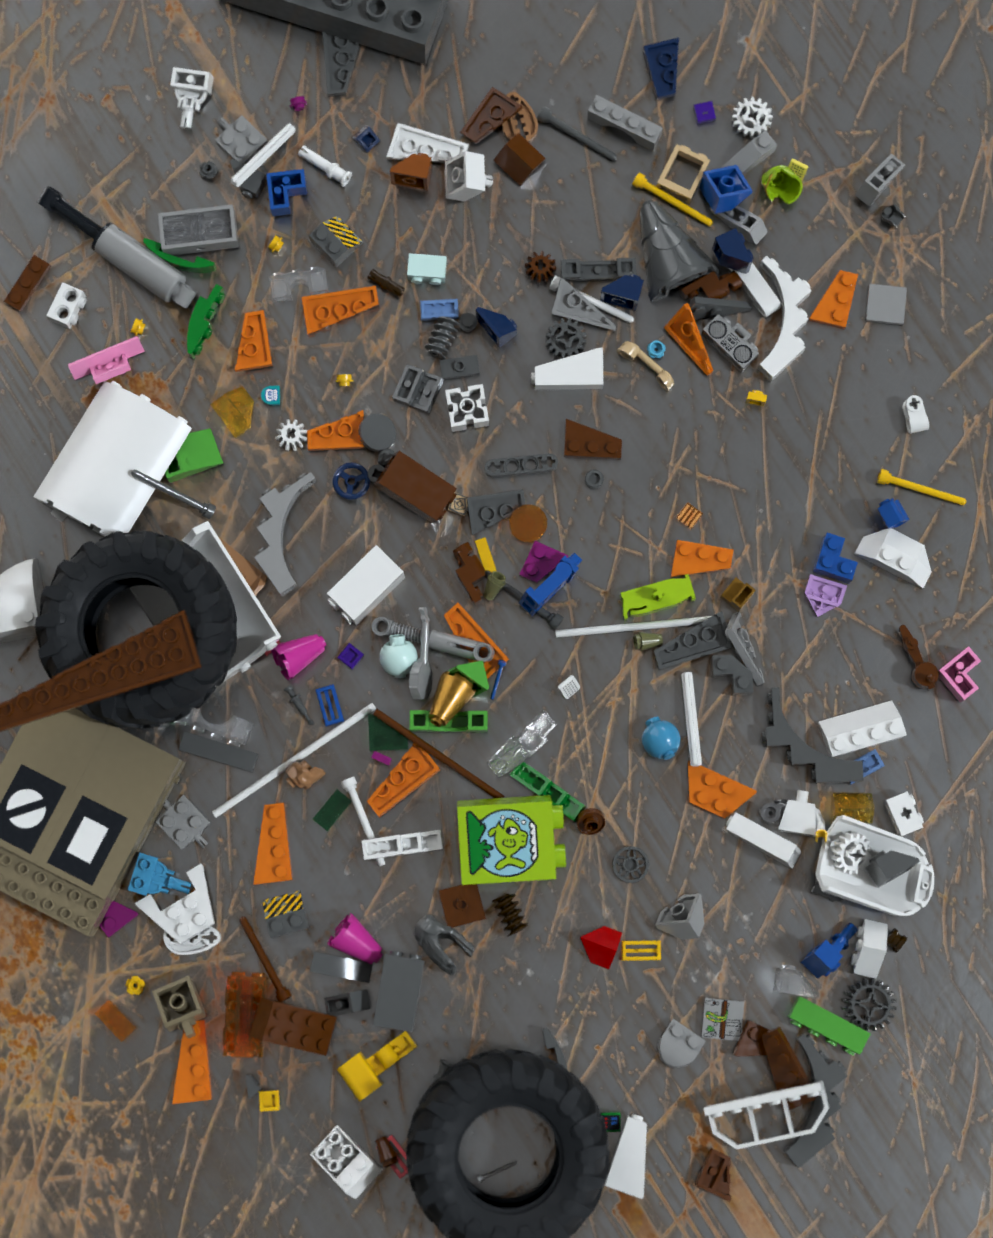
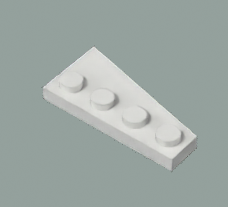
M398 123L386 158L388 160H404L412 154L424 153L431 157L432 162L445 163L464 151H468L469 144Z

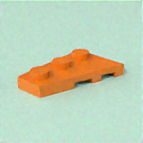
M840 270L808 321L845 329L858 274Z
M364 410L351 416H345L335 422L308 430V451L364 449L365 446L362 444L358 434L359 425L364 419Z

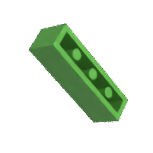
M797 996L787 1016L792 1019L790 1023L799 1028L802 1025L809 1028L808 1032L816 1037H819V1035L826 1037L827 1043L835 1047L837 1044L843 1046V1051L852 1056L855 1053L861 1054L871 1034L801 996Z

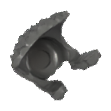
M428 914L416 923L414 937L433 963L449 975H454L457 972L456 965L442 950L439 938L452 940L469 957L473 956L474 946L455 929L442 925L433 915Z

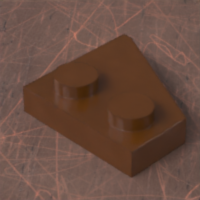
M711 1148L694 1185L730 1202V1157Z

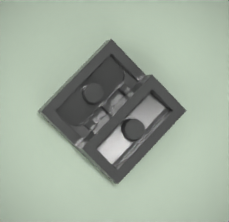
M406 364L392 399L430 414L444 379L427 373L421 368Z

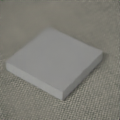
M869 284L865 322L903 326L907 288Z

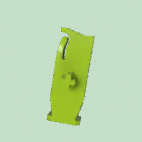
M688 574L684 575V578L667 579L620 593L624 621L628 620L627 613L629 611L630 617H640L676 607L688 599L691 602L696 599Z

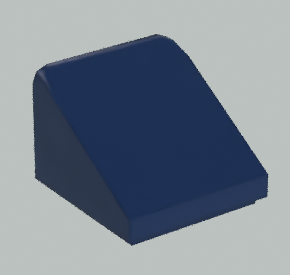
M364 126L352 137L366 153L380 141L369 126Z

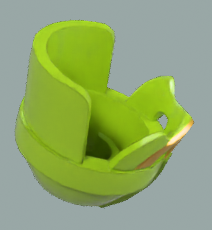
M774 166L762 175L761 183L770 201H773L774 198H780L786 204H791L798 199L802 192L803 184L801 179L787 166Z

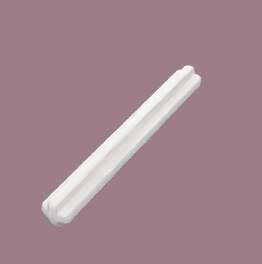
M290 123L287 124L231 178V184L239 187L295 133V127Z
M685 672L681 674L690 765L697 767L702 765L693 674L692 672Z

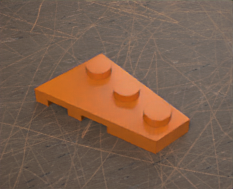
M264 310L245 313L235 372L273 366Z
M677 540L671 578L686 574L694 575L697 573L728 570L731 568L734 549Z

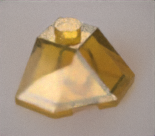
M243 386L223 394L210 404L235 439L251 428L254 400Z

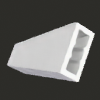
M596 348L535 366V373H531V384H535V390L603 389V348Z
M736 812L734 816L729 817L726 823V830L730 834L790 869H793L802 853L796 844Z
M632 1114V1117L628 1115L626 1117L608 1170L605 1186L643 1199L647 1123L643 1121L644 1117Z

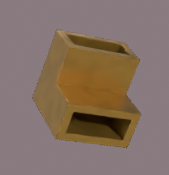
M735 577L720 598L739 612L756 590L747 582L744 584Z

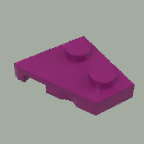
M113 901L100 927L109 938L139 914Z

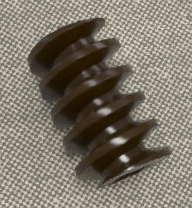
M509 893L492 900V902H498L494 907L495 910L501 909L497 914L498 917H505L501 924H508L504 931H511L507 937L524 930L528 926V923L521 922L525 919V916H518L522 909H515L519 902L512 901V899L516 895Z

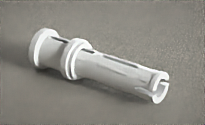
M305 145L302 146L303 151L300 149L298 156L326 172L328 178H333L340 182L342 187L347 185L352 176L350 171L343 170L339 167V164L331 163Z

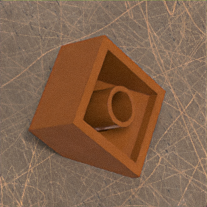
M412 154L390 168L392 184L428 191L432 174V159L427 154Z

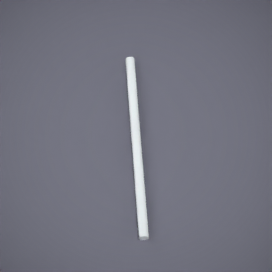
M711 616L555 630L556 638L690 626L698 625Z

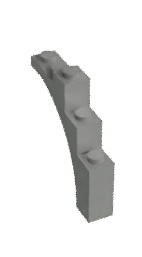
M311 472L300 475L297 478L298 481L293 485L288 484L283 487L280 494L276 488L272 490L269 488L259 498L272 517L270 519H263L259 523L260 526L257 527L269 547H263L258 550L254 558L282 597L297 587L296 582L289 573L284 558V525L288 513L300 493L317 482Z

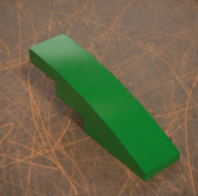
M522 760L519 761L510 774L512 778L535 795H551L552 806L562 805L563 815L573 822H576L578 814L586 808L584 804Z

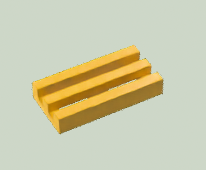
M661 940L621 941L622 961L661 960ZM626 945H657V948L626 949ZM657 952V956L626 957V953Z

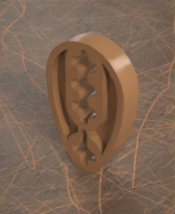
M510 92L506 96L513 98L523 109L502 124L503 134L510 141L515 135L520 133V129L517 128L518 122L514 120L515 116L518 115L521 118V126H524L523 133L526 135V140L531 143L538 133L536 116L524 98L516 92Z

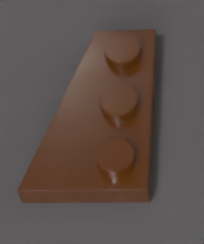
M566 419L564 457L621 460L622 439Z

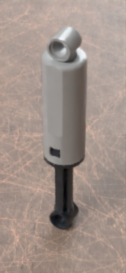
M46 186L37 202L45 209L57 212L93 238L92 250L163 301L171 302L173 300L180 306L188 308L197 291L185 283L186 276L112 222L101 227L65 201L59 191Z

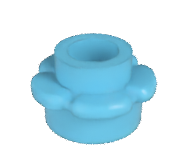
M654 340L647 346L648 355L652 358H661L666 350L665 345L658 340Z

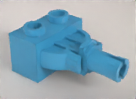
M139 853L128 891L147 896V893L157 894L163 892L168 894L169 890L162 888L164 886L188 894L190 889L181 887V885L191 887L192 882L166 875L167 873L174 875L175 871L169 870L165 864L158 861V858Z

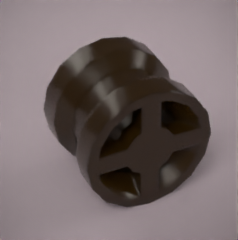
M894 928L887 936V946H890L892 951L897 953L905 944L907 937L905 935L901 936L898 930Z

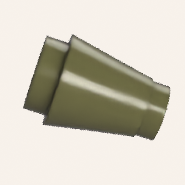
M493 571L488 575L483 594L487 600H494L506 584V577L502 573Z
M638 632V634L633 636L634 648L643 651L662 645V635Z

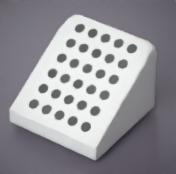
M571 675L558 685L557 690L565 699H568L580 689V685L575 677Z

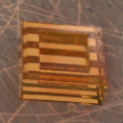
M687 502L676 519L692 529L703 513Z

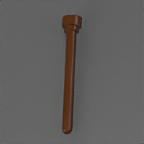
M241 917L239 922L276 989L275 997L277 1001L283 1002L293 996L291 991L286 986L283 987L247 918Z

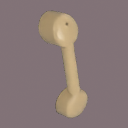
M626 341L616 350L620 356L632 361L636 356L658 374L656 379L666 392L673 387L674 380L670 373L661 368L635 343Z

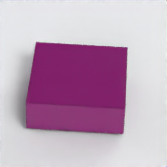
M377 751L373 752L371 756L373 760L388 767L392 763L390 757Z

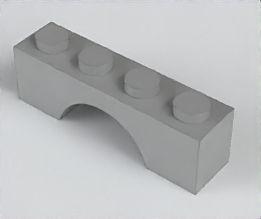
M596 95L588 110L587 119L603 127H616L629 134L637 144L651 151H654L662 136V127Z

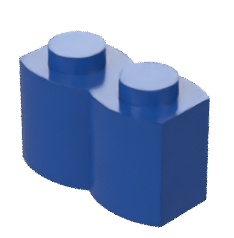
M892 498L879 503L880 507L877 510L888 529L897 528L910 520L899 500Z

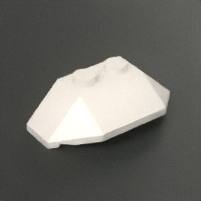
M885 529L864 536L855 552V555L921 589L924 588L932 572L925 546L894 529Z

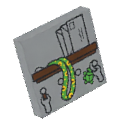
M704 998L701 1037L739 1041L742 1034L744 1002Z

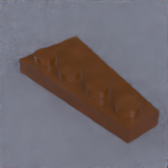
M779 1026L765 1032L761 1037L777 1091L811 1084L781 1027ZM808 1094L800 1095V1099L795 1101H789L786 1098L789 1110L814 1101L818 1096L808 1097ZM780 1100V1101H781L782 1110H783V1113H784V1108H783L782 1100Z

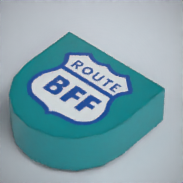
M267 386L262 390L261 398L266 405L280 406V386Z

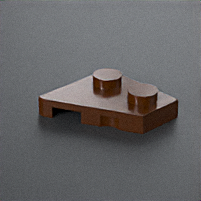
M747 1020L732 1055L737 1057L767 1055L761 1036L770 1030Z

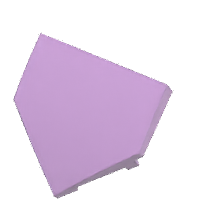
M810 574L805 594L817 617L842 604L847 585Z

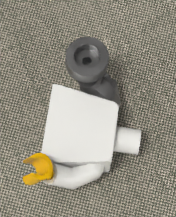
M797 790L796 801L786 799L774 800L773 803H768L762 807L761 818L767 823L776 822L780 815L783 814L778 831L815 837L816 842H818L819 837H823L825 842H827L825 821L820 810L815 808V804L807 803L809 792Z

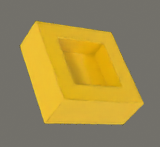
M758 390L749 391L745 403L764 407L767 395Z
M279 1090L259 1091L260 1112L280 1110Z

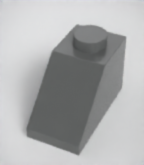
M232 159L231 165L234 174L245 164ZM258 170L253 172L239 186L242 195L249 199L253 197L258 200L267 182L266 174Z
M367 989L324 998L327 1014L332 1016L371 1009Z

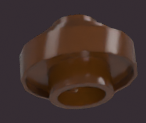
M585 809L577 816V827L583 834H596L604 828L605 817L598 809Z

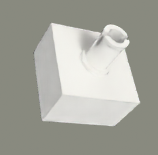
M464 151L445 162L446 198L465 202L484 192L485 186L491 187L493 184V180H488L493 179V177L485 175L483 154Z

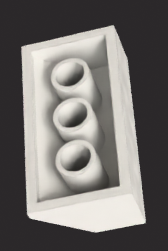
M892 700L818 722L828 756L832 758L907 736L902 718Z

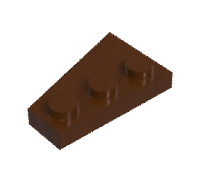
M492 87L460 133L477 144L523 109V107Z

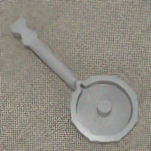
M419 607L422 621L420 658L414 662L410 671L409 689L413 699L425 700L428 699L432 689L433 674L428 662L430 619L427 614V608Z

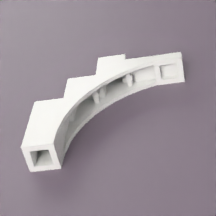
M766 256L761 260L760 267L773 279L782 305V327L778 341L771 353L758 367V370L772 382L805 349L803 340L794 335L808 321L807 313L802 308H798V306L810 295L812 290L810 285L799 277L793 282L791 276L787 272H783L773 258L770 259Z

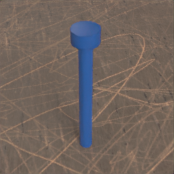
M499 660L498 662L499 669L490 699L495 697L503 666L506 665L504 660Z

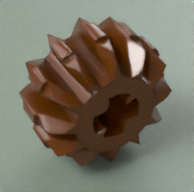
M541 251L540 256H538L534 252L533 258L527 257L529 263H525L524 267L527 269L525 274L531 275V281L537 278L538 284H540L541 279L546 283L548 282V277H554L553 272L556 271V267L553 266L555 259H550V253L544 256V252ZM538 265H543L542 270H538Z

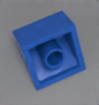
M737 165L704 171L699 186L714 214L731 211L753 192Z

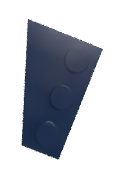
M679 37L643 46L657 100L672 97L676 94Z

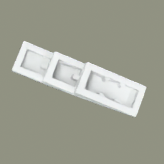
M441 830L362 840L364 860L444 849Z

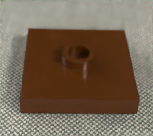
M477 884L458 885L439 890L447 926L453 928L486 919Z

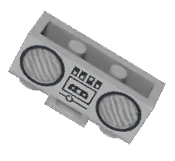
M718 314L702 330L701 335L742 373L758 357V348L752 342H747L752 335L742 325L737 323L731 327L729 319ZM735 331H737V332L743 337V339H741V338L735 333Z

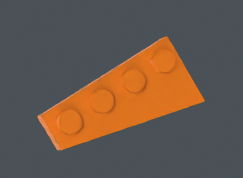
M376 286L302 297L307 335L378 306Z
M415 743L412 744L413 746L403 755L401 761L391 770L385 781L379 785L367 800L379 818L440 771V768L430 755Z
M284 803L264 805L253 885L293 880Z
M205 1020L196 1021V1024L193 1025L196 1034L194 1037L188 1038L183 1029L172 1104L212 1100Z

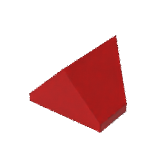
M603 926L581 936L580 939L590 962L609 969L617 952L622 932Z

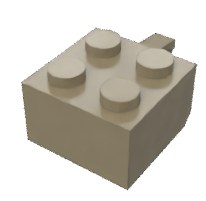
M184 977L153 990L152 992L166 1029L169 1032L176 1029H184L188 1038L196 1036L193 1025L196 1024V1021L207 1016L191 977Z

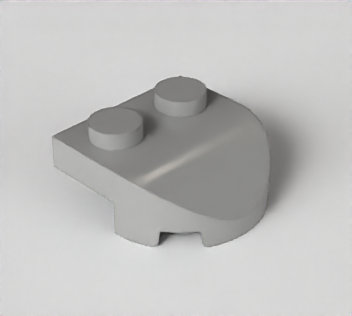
M672 1019L658 1040L659 1058L670 1068L686 1067L697 1057L706 1041Z

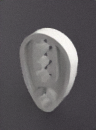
M212 926L199 933L198 938L194 939V942H191V939L183 944L178 943L175 939L171 941L168 933L164 931L166 947L178 955L201 953L213 948L221 941L220 932ZM211 932H214L217 940L210 943L209 939H203L202 936L211 935Z

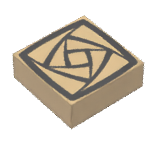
M454 492L457 495L453 502L449 504L448 511L466 517L468 512L467 496Z

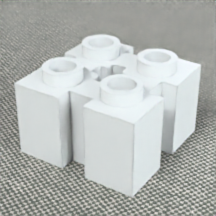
M483 384L468 386V391L461 392L460 388L445 390L448 410L453 409V412H449L452 432L467 430V425L474 424V428L489 426L487 406L482 407V404H485ZM466 405H469V408H471L469 411L463 410Z

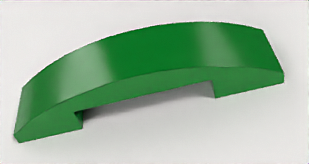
M147 238L143 239L146 248L178 270L190 273L216 271L217 267L212 261L197 256L193 263L163 252L161 243Z

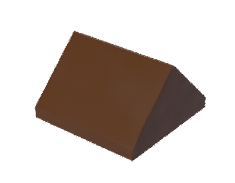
M518 133L505 144L493 161L521 186L546 158Z

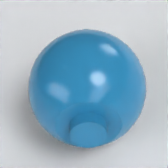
M659 717L647 720L645 722L647 728L642 734V744L645 751L650 756L658 759L668 760L674 757V753L678 750L681 742L678 729L668 721H661Z

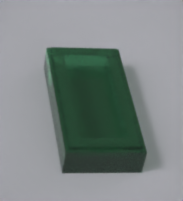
M337 789L314 816L313 820L326 831H329L352 801Z

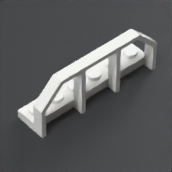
M823 1080L723 1103L710 1104L704 1107L705 1116H709L712 1133L735 1149L812 1134L816 1131L829 1110ZM821 1092L824 1109L812 1129L794 1132L786 1098L789 1101H795L800 1099V1095L808 1094V1097L820 1095ZM780 1100H782L789 1133L760 1139L753 1109L761 1108V1104L769 1102V1106L780 1104ZM747 1107L755 1141L738 1144L717 1130L715 1118L723 1116L722 1112L730 1111V1114L742 1112V1108Z

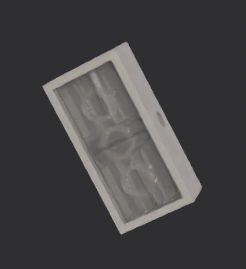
M233 205L158 213L161 248L167 254L180 255L239 248L236 214Z

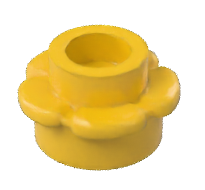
M275 235L268 246L272 253L280 250L284 244L281 241L283 237L280 238Z
M135 318L130 331L135 336L138 333L142 334L146 324L142 323L143 319Z
M352 374L337 375V380H335V382H339V386H350V382L354 381L352 380Z
M132 976L125 984L127 992L131 995L141 994L145 987L144 980L140 979L139 976Z

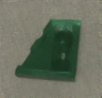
M368 714L370 752L409 750L408 739L373 714Z

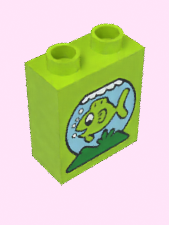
M551 795L457 801L462 885L556 879V868L566 867L565 844H554L553 830L564 828L563 806H552Z

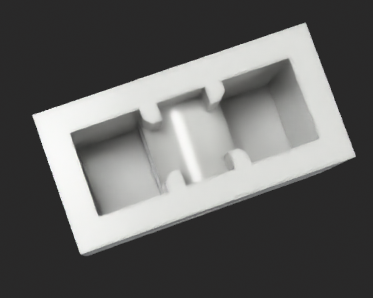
M908 791L883 801L898 836H904L923 828V818L920 812H916L914 807L916 805L915 799L912 794L909 795ZM903 810L909 812L908 815L901 816Z

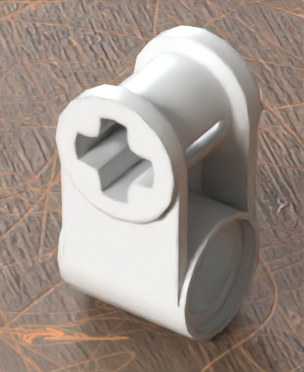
M917 395L910 396L902 405L909 434L929 430V420L922 399ZM910 403H912L913 405L915 404L916 407L914 408L913 406H910L909 404H910Z

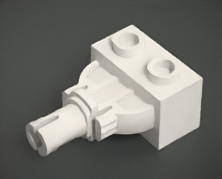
M173 67L170 86L175 90L178 109H182L181 128L186 129L187 127V129H192L193 113H195V110L199 112L200 105L205 101L207 95H211L214 77L210 72Z

